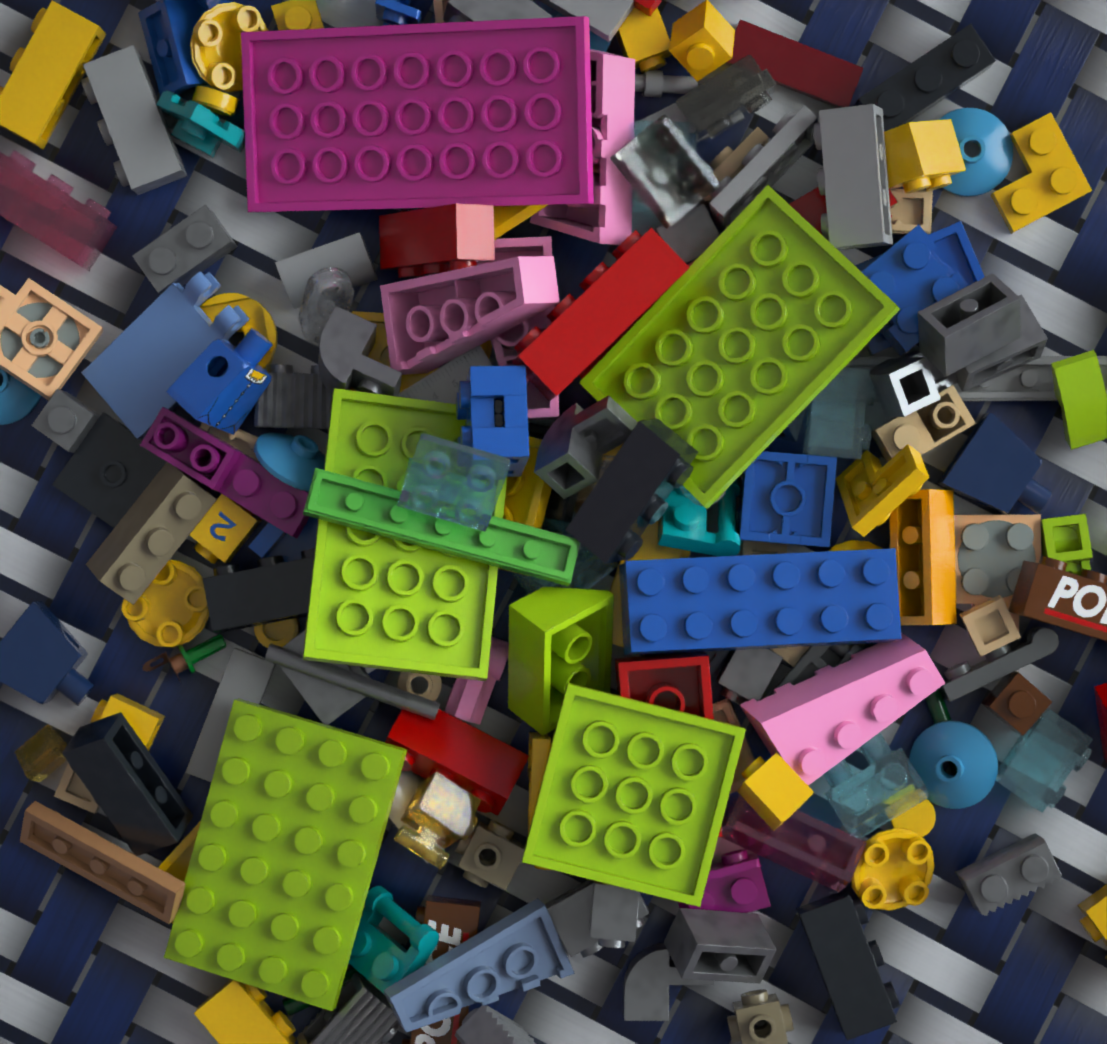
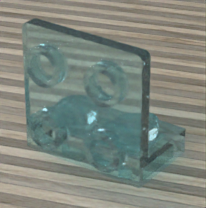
M423 433L420 435L413 458H409L397 506L486 532L511 461L503 456Z

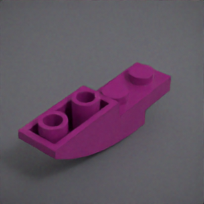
M165 407L161 408L140 446L209 488L220 492L292 537H299L310 518L303 515L308 496L307 491L294 488L270 474L259 461Z

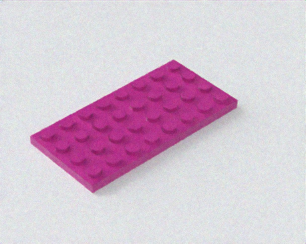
M576 16L241 32L248 212L430 208L455 203L493 206L594 203L589 17Z

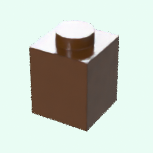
M1014 671L1005 675L981 704L1015 733L1024 736L1050 706L1052 701L1019 672Z

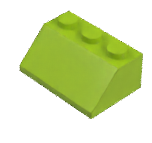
M542 587L509 605L508 709L542 736L556 728L567 682L610 693L614 594L608 590Z

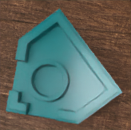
M167 90L166 92L163 91L156 105L162 112L178 120L171 133L175 139L212 158L221 143L241 153L245 146V133L242 129L228 121H225V123L220 122L218 116L197 102L190 100L184 103L180 101L181 97Z

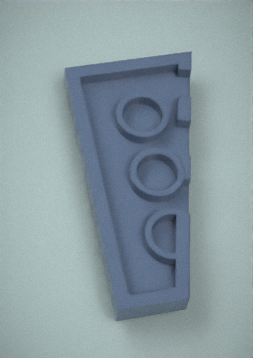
M537 898L383 991L399 1025L407 1033L458 1015L463 1007L478 1002L484 1006L498 1001L499 995L518 988H521L524 992L541 986L540 981L555 975L561 979L575 973L546 905Z

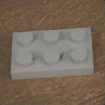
M805 105L796 114L789 111L784 115L773 129L776 135L765 146L759 143L753 147L742 160V164L745 167L733 179L730 176H726L712 190L710 196L713 200L709 203L712 220L722 231L735 220L767 185L772 187L815 143L814 124L818 123V117Z

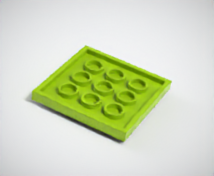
M567 682L522 862L700 907L746 729L741 726Z

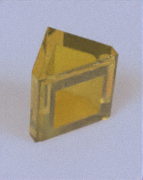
M47 724L15 751V754L25 776L31 781L41 782L66 761L62 752L67 747V744L53 727Z

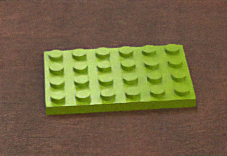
M767 185L579 383L597 401L609 395L637 422L659 419L696 449L699 453L690 464L693 467V471L683 486L708 509L891 320L900 308L779 194Z
M334 388L324 470L503 519L507 477L467 478L466 464H458L457 440L460 437L461 426H466L465 420H457L456 404ZM318 519L302 660L486 681L488 678L498 567Z
M240 698L234 699L184 882L186 884L182 902L173 921L164 958L325 1010L333 1011L336 1009L407 749Z

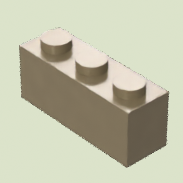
M166 462L86 563L87 567L101 583L134 605L217 499L193 477Z

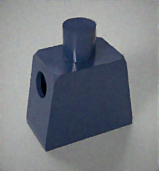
M991 412L982 415L936 483L947 490H953L954 493L1001 514H1007L1016 501L1038 514L1052 494L1050 490L1032 479L1043 461Z
M42 601L32 602L0 641V682L40 704L50 702L59 691L75 705L79 706L95 686L76 671L88 653Z

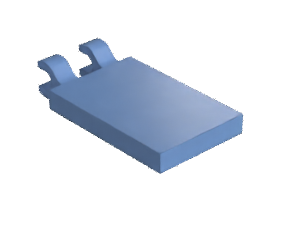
M198 272L189 280L185 289L180 283H172L81 372L137 439H144L162 407L173 411L179 406L166 392L179 376L214 340L220 339L231 344L228 339L250 319L238 305L234 308L228 305L212 322L199 307L221 287V284L210 272H207L205 275L202 272Z

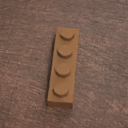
M34 801L25 810L20 836L21 843L168 924L174 920L182 902L185 882L37 801Z

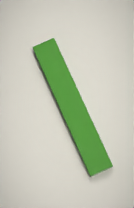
M318 468L314 470L303 515L565 586H569L571 583L580 542L572 537Z

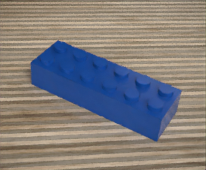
M895 548L625 561L619 565L624 656L886 643L902 639Z

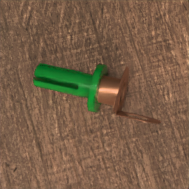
M218 634L185 651L182 645H179L180 653L169 658L165 651V653L146 662L142 669L148 672L170 662L176 675L186 669H189L191 674L196 672L193 664L226 648V642L223 636ZM160 658L164 659L162 663L150 667V663Z

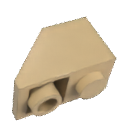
M954 385L939 392L940 400L905 417H894L870 431L871 436L887 462L907 444L923 455L976 424Z

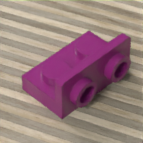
M747 849L721 855L722 862L711 865L700 907L678 902L679 908L748 913L771 906L760 868L759 857L756 853L748 855Z

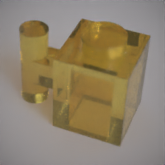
M435 772L419 783L400 819L418 832L416 833L403 825L397 832L394 840L436 868L441 869L447 862L449 853L435 844L445 849L459 839L465 841L478 822V818L474 814L481 800L439 772Z

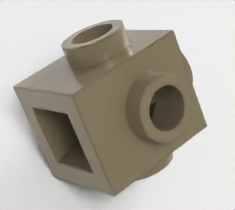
M491 820L488 825L479 822L475 831L466 828L455 852L462 855L458 867L465 870L463 877L472 883L486 888L490 882L506 891L522 860L525 844L512 838L515 831L495 820ZM486 848L492 849L496 853V857L487 859L482 855L481 851Z
M766 989L749 991L741 994L742 1001L732 1002L735 1015L727 1017L732 1043L788 1044L786 1032L794 1030L789 1005H780L776 993L768 995ZM760 1020L766 1021L763 1026H754Z

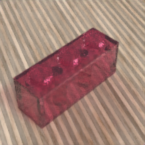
M13 150L9 157L0 152V215L82 268L90 271L117 229L115 224L107 220L111 211L90 198L87 199L85 204L80 203L70 196L74 188L53 174L49 176L47 181L32 172L37 164L17 151Z
M739 793L735 796L722 825L723 837H721L837 892L843 890L850 883L867 843L798 810L773 831Z

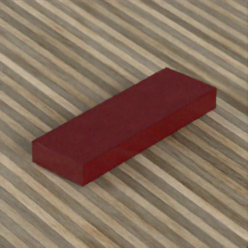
M741 19L734 35L732 59L724 63L836 108L849 107L864 69Z

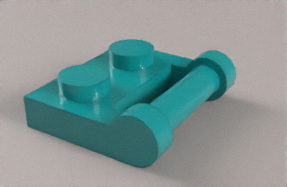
M738 477L718 498L717 533L706 532L707 508L683 485L679 488H674L665 500L668 503V507L658 520V545L713 556H736L740 552V536L736 533V497L740 494V478Z
M375 886L368 891L349 964L385 994L384 989L424 966L437 946L440 936L430 925H421L393 901L392 894L384 887ZM384 917L410 938L411 946L408 950L378 926Z

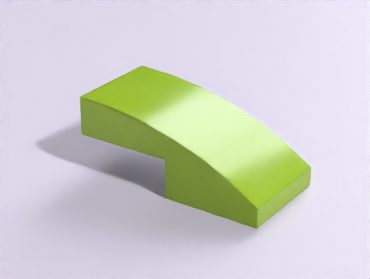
M1091 350L1051 363L1055 397L1061 406L1065 440L1070 449L1073 450L1107 439V394L1095 351Z
M1086 514L1042 519L1041 542L1043 556L1067 563L1065 571L1080 576L1082 568L1091 570L1090 559L1093 558Z

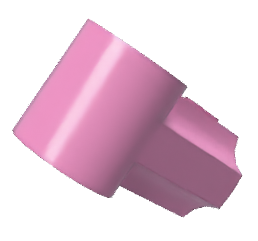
M491 637L487 680L478 681L456 678L446 703V713L468 722L481 724L495 682L500 681L506 665L509 642Z

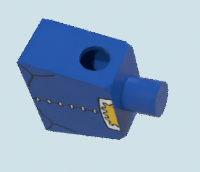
M253 328L249 330L237 347L223 340L216 339L179 376L166 392L194 419L234 435L271 382V375L258 363L273 344Z

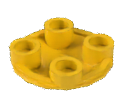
M236 2L217 4L204 12L195 24L190 40L192 63L199 76L211 87L226 92L243 90L241 32L269 31L260 12L255 7Z
M169 560L134 605L125 599L123 600L121 610L127 618L131 629L140 639L157 647H176L190 642L204 629L209 618L203 577L194 567L179 560Z
M900 828L878 832L866 840L854 855L850 869L852 888L861 902L869 909L888 911L923 903L928 897V885L931 883L935 868L931 846L923 837L912 830Z

